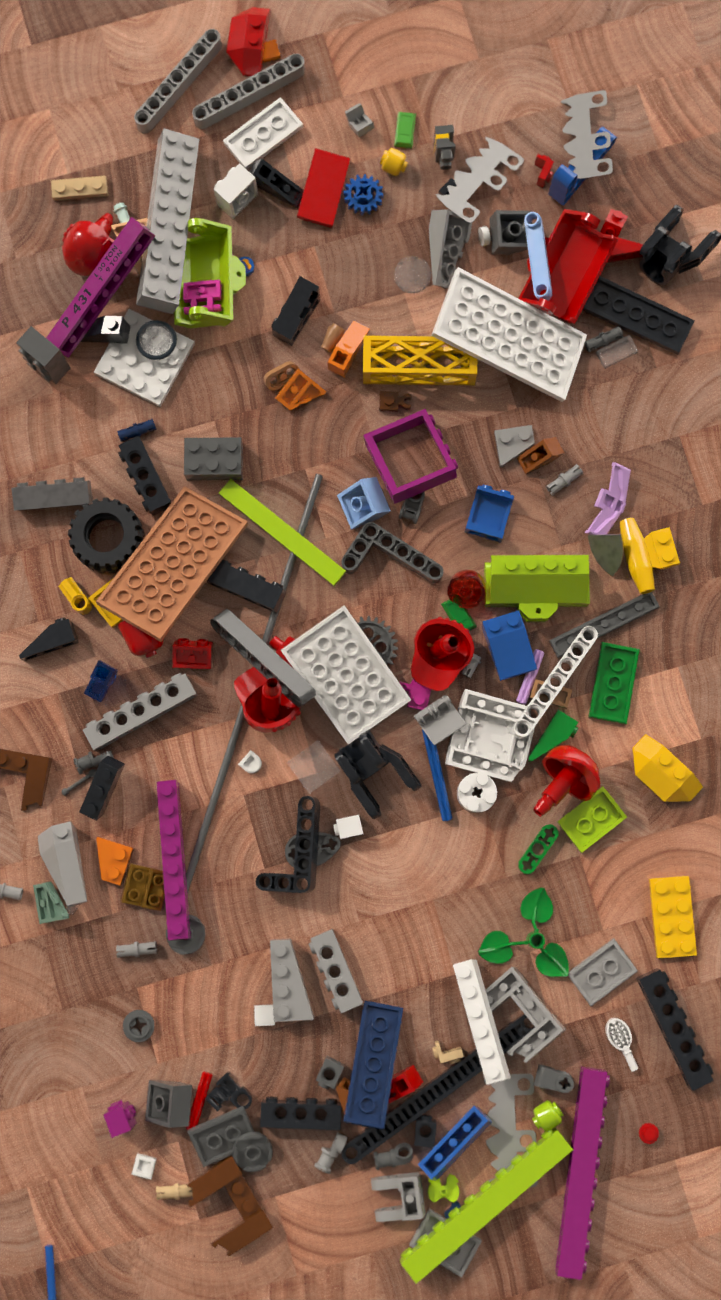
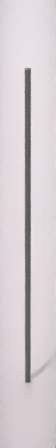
M319 474L315 475L297 531L303 537L323 478ZM290 552L280 583L283 585L285 592L297 558L292 552ZM280 608L277 613L271 611L262 638L267 645H269ZM242 704L186 872L187 894L245 719Z

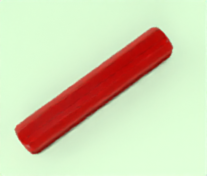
M203 1071L190 1111L189 1126L185 1127L186 1130L198 1125L213 1076L209 1072Z

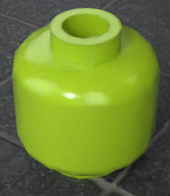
M547 1100L533 1110L535 1117L532 1120L538 1129L542 1127L543 1130L549 1131L562 1122L561 1117L563 1113L556 1102L552 1103Z

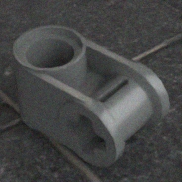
M425 492L420 493V499L415 500L412 497L406 499L398 518H405L417 524Z
M539 1064L534 1085L544 1089L568 1093L573 1089L574 1082L569 1073ZM566 1078L569 1084H565L562 1087L559 1081H563Z

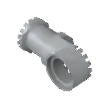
M338 1132L331 1148L323 1146L321 1149L322 1154L318 1162L314 1164V1167L319 1170L322 1169V1172L328 1174L331 1173L330 1168L333 1161L341 1154L348 1138Z

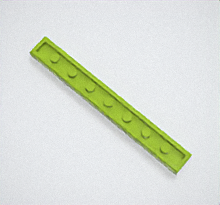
M232 479L221 489L219 495L334 587L345 575L346 570Z

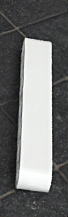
M586 626L580 631L512 728V733L516 738L524 739L531 733L598 637L597 630L594 627ZM583 633H590L592 640H586L583 637ZM572 648H579L581 650V655H574L572 652ZM561 664H569L570 671H564ZM550 679H558L560 685L558 687L552 686ZM546 694L549 701L546 703L541 702L539 695ZM528 710H536L538 713L537 718H531L528 715ZM524 725L527 732L520 734L517 731V726Z

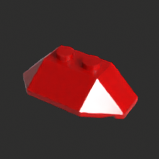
M251 7L231 18L226 52L243 76L251 77L262 71L270 9Z

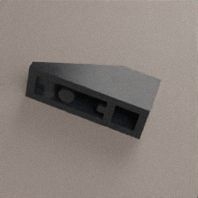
M264 159L254 162L249 172L256 178L257 187L297 208L301 202L304 190Z
M122 316L98 317L80 342L127 344L131 326Z
M66 618L55 620L54 624L49 625L19 655L20 659L27 661L79 643L72 621Z

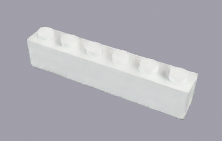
M471 959L454 964V971L486 1084L510 1079L477 960Z

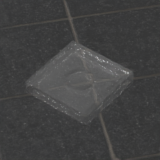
M319 740L287 762L309 794L341 772Z

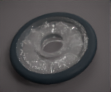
M160 320L145 323L136 335V346L139 352L151 360H161L168 357L174 351L177 343L174 329L168 323ZM154 336H160L161 342L153 344L151 339Z

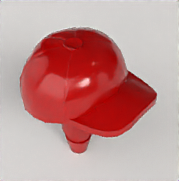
M105 213L94 223L78 221L70 224V228H67V232H64V237L62 238L63 258L65 264L75 274L90 276L115 241L109 236L113 223V216L110 213Z
M441 616L422 624L414 637L415 651L411 665V676L416 683L433 691H443L448 688L473 657L475 648L469 630L464 628L462 623L459 624L456 620L450 621L448 618L443 619ZM427 642L431 643L430 647L426 645Z
M254 666L235 679L234 689L242 704L244 718L254 730L263 733L283 730L290 726L296 720V717L301 714V707H297L282 693V688L275 678H265Z
M560 745L553 748L542 760L546 772L553 781L541 793L542 797L536 803L533 811L542 817L553 806L556 807L567 794L581 801L591 800L601 784L597 764L585 752L571 745Z

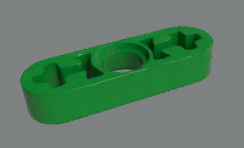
M545 825L538 832L518 861L520 872L531 874L535 871L558 837V829L554 825ZM552 828V834H554L553 838H547L546 842H549L547 846L543 841L538 840V838L541 837L542 839H544V837L546 836V833L544 832L545 829L549 830ZM537 843L541 844L544 848L543 853L540 855H536L533 852V846ZM528 853L538 858L537 862L534 859L531 861V869H523L524 865L522 862H527L530 859L527 856Z

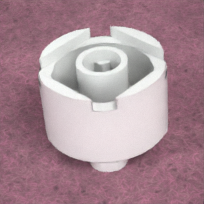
M470 774L459 783L457 788L458 802L469 812L480 813L486 811L495 803L497 798L496 785L486 774ZM474 788L481 790L480 798L472 795Z

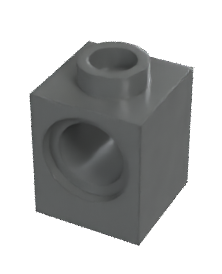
M326 1056L316 1078V1081L319 1082L318 1085L327 1090L330 1087L334 1089L345 1064ZM332 1069L335 1072L334 1078L327 1079L324 1076V1071Z

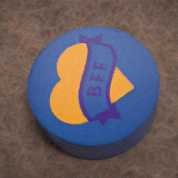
M249 257L239 258L246 268V277L250 276L255 269L253 260Z

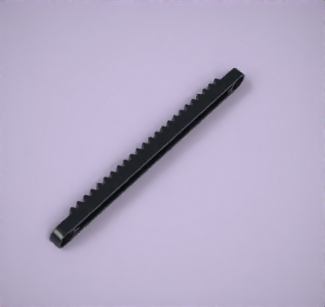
M522 1014L498 1032L504 1054L535 1028V1026L532 1028L525 1027L524 1020L527 1018L525 1014ZM475 1048L459 1062L450 1066L390 1112H387L384 1130L367 1127L347 1142L342 1150L343 1160L348 1164L359 1162L483 1071L477 1049ZM353 1147L357 1150L358 1154L355 1158L347 1157L346 1150Z

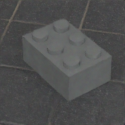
M32 326L16 342L20 348L18 352L23 356L22 358L27 362V365L34 371L37 369L47 382L52 381L57 384L71 368L60 349Z
M184 438V476L186 480H243L242 438Z

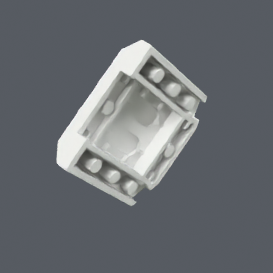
M465 689L460 699L458 713L466 722V725L451 734L445 764L512 782L518 772L526 765L534 732L533 728L531 733L524 739H518L512 733L514 724L527 706ZM524 725L517 726V731L520 734L527 732Z

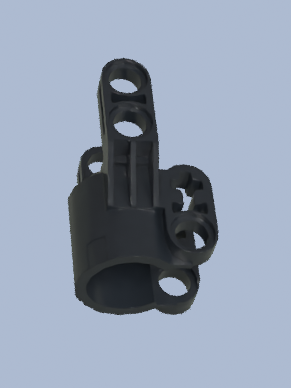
M675 205L655 227L654 233L643 244L639 252L643 256L639 263L641 270L648 279L661 286L667 285L676 273L681 274L699 266L721 240V233L714 230L692 252L690 244L685 241L679 243L671 238L669 233L680 222V217L684 212V208L679 205Z
M370 730L360 734L359 738L339 749L334 754L336 761L350 780L351 790L369 816L374 820L381 816L380 806L363 781L387 764H392L405 785L413 791H417L422 787L419 779L403 756L383 744L380 745Z

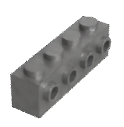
M85 477L73 478V482L66 483V479L54 480L55 484H47V481H37L35 486H29L28 482L17 483V487L11 488L14 511L82 505L85 503L91 504L93 500L91 481H85Z

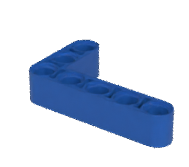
M603 126L596 133L608 132L611 145L608 148L592 150L593 160L602 159L617 139V136ZM598 136L595 139V143L599 146L607 142L605 136ZM562 164L557 169L552 178L548 193L550 197L563 206L586 179L577 178L578 175L573 172L576 167L571 164L568 168Z

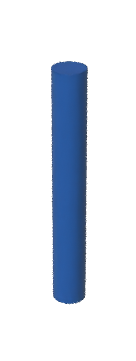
M51 1244L45 1246L48 1300H56L53 1245Z

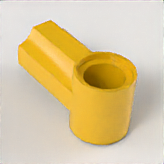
M72 577L63 580L58 587L68 599L72 608L79 614H88L92 609L91 601ZM85 600V606L78 608L79 602Z

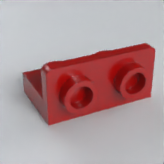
M179 638L175 640L172 651V668L211 669L213 642L207 639L190 641L188 638Z

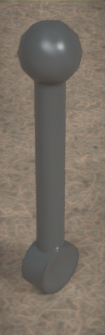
M91 769L88 775L70 787L62 789V795L67 796L69 791L90 777H94L96 770Z

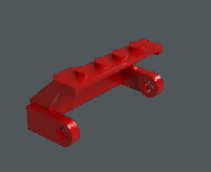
M564 209L550 237H545L552 286L551 299L549 301L543 298L538 300L535 297L532 275L529 276L518 299L563 322L575 324L618 239L615 236L606 235L595 230L601 222L596 216L587 212ZM528 258V260H527L528 271L531 272L530 260H529V258ZM547 289L542 290L540 295L545 294Z

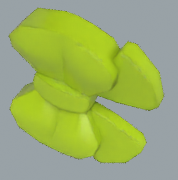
M449 1174L446 1186H441L440 1178L437 1181L429 1179L428 1197L430 1201L435 1203L440 1198H447L451 1203L456 1202L459 1197L458 1179L454 1175Z

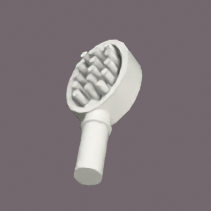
M618 1018L609 1019L605 1027L609 1042L616 1049L622 1050L631 1071L639 1069L629 1048L632 1043L629 1027Z

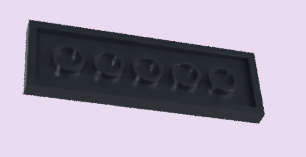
M601 276L598 278L583 308V311L676 355L680 353L695 320Z

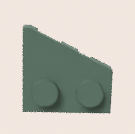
M52 882L33 885L39 924L69 918V914Z

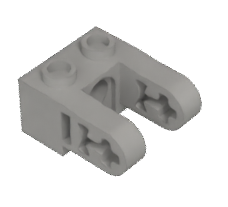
M420 1172L371 1178L372 1190L398 1188L401 1191L402 1205L375 1209L376 1222L423 1219L426 1212Z

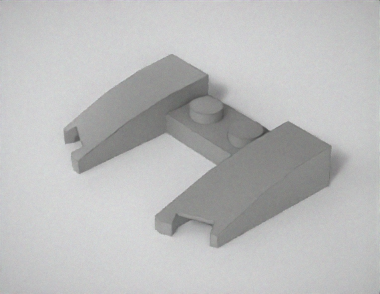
M511 967L486 989V994L492 1012L512 997L535 1026L532 1031L507 1051L510 1056H513L516 1052L526 1057L523 1062L527 1063L565 1032L566 1029L534 993L518 969Z

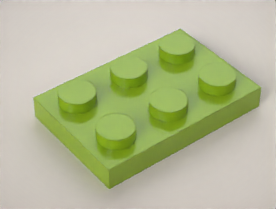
M602 786L591 800L581 802L558 820L557 823L580 853H582L626 819L627 816L604 786Z

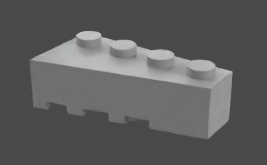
M291 938L270 940L274 1022L314 1020L315 1017Z

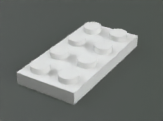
M280 97L226 137L223 143L247 170L254 162L265 157L301 130L303 123Z

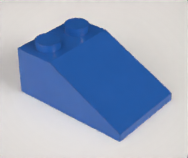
M519 610L482 621V631L500 681L537 670L526 628Z

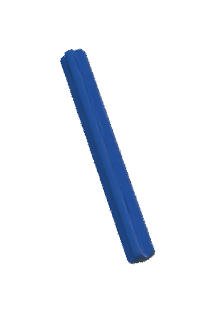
M422 729L442 821L452 820V813L437 746L433 745Z

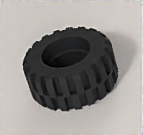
M103 498V501L94 499L92 504L88 505L85 503L82 505L84 509L81 512L79 510L75 512V520L71 519V529L68 530L69 544L75 556L89 569L97 570L98 573L104 574L109 572L112 574L116 572L115 570H120L143 541L144 531L134 511L125 503L122 504L116 499L111 501L109 498ZM105 520L117 521L124 531L123 539L119 546L109 552L96 551L89 541L92 529L98 523Z

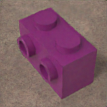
M122 1100L110 1104L111 1106L107 1107L108 1110L103 1114L111 1138L130 1131L137 1124L135 1108L133 1104H129V1101L124 1103Z

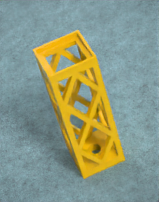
M364 336L363 384L475 385L477 359L433 336ZM378 353H386L381 357L377 356ZM403 353H412L415 356L410 358ZM427 354H434L431 357L426 356ZM452 354H462L464 357L459 359ZM397 355L405 361L394 366L387 362L386 359ZM444 355L454 362L444 367L434 360ZM422 359L424 361L418 363L416 360ZM380 363L387 368H379L376 365ZM409 364L413 365V367L411 368H404ZM430 364L437 369L427 368L425 365ZM458 365L462 366L459 369H453Z

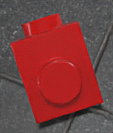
M537 154L534 163L535 166L542 168L537 181V186L542 188L546 182H550L554 173L552 172L554 161L546 155Z
M611 209L600 232L618 237L628 216L620 211Z

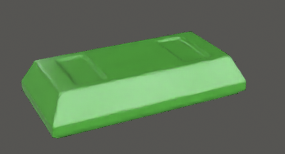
M398 112L394 147L412 149L416 120L415 113Z

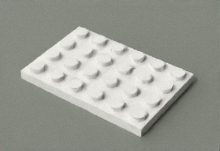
M345 605L281 649V652L294 670L313 686L316 692L314 698L347 744L353 742L360 734L370 730L411 701L406 691Z

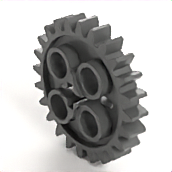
M360 616V622L357 623L362 631L367 628L373 630L374 634L369 638L370 642L377 635L381 636L372 645L375 648L378 643H384L387 648L385 652L379 653L386 665L387 663L393 665L391 657L397 658L393 651L398 650V647L393 646V644L398 642V640L392 639L395 632H388L391 626L385 628L384 620L379 624L378 617L371 621L370 616H368L367 621H364L363 617Z

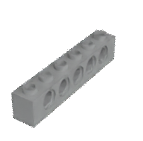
M178 673L171 677L172 681L156 685L154 691L138 695L136 701L132 703L130 701L125 702L120 706L121 709L116 712L113 710L103 715V719L87 723V728L83 729V732L92 749L98 751L198 696L188 676ZM173 687L178 688L177 696L170 697V689ZM155 697H161V704L159 706L152 705V700ZM138 706L144 707V713L141 716L135 714ZM122 715H126V724L119 725V717ZM109 725L110 732L103 735L101 732L102 727Z

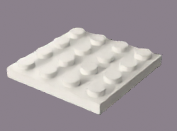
M128 309L124 316V319L131 326L128 343H110L94 374L161 407L195 345V341L175 332L177 343L174 351L168 357L161 360L148 359L139 352L136 346V335L141 326L153 320ZM151 326L141 336V346L150 355H162L172 345L171 333L162 326Z

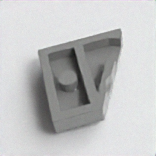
M532 425L494 431L500 467H503L507 462L516 458L535 444Z

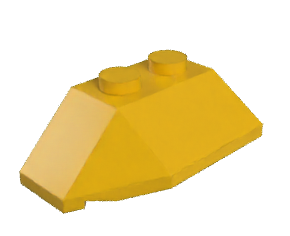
M645 734L632 748L635 776L663 802L691 801L703 788L691 770L666 747Z

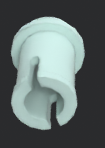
M118 203L114 206L113 212L117 214L120 223L130 220L127 212L128 208L124 203Z

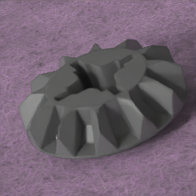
M134 1010L124 1019V1034L131 1041L143 1042L153 1034L155 1021L150 1013L144 1010ZM137 1018L140 1023H147L142 1027L141 1033L138 1028L131 1029V1027L137 1024Z

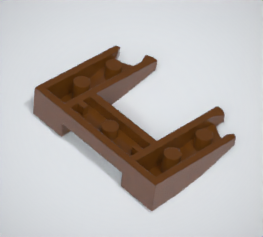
M0 749V769L27 773L21 811H27V806L38 803L39 807L43 806L52 758Z
M232 1156L225 1158L187 1184V1187H192L193 1200H188L189 1207L194 1206L224 1186L241 1215L242 1222L210 1243L214 1248L220 1245L228 1250L226 1254L228 1257L273 1228Z

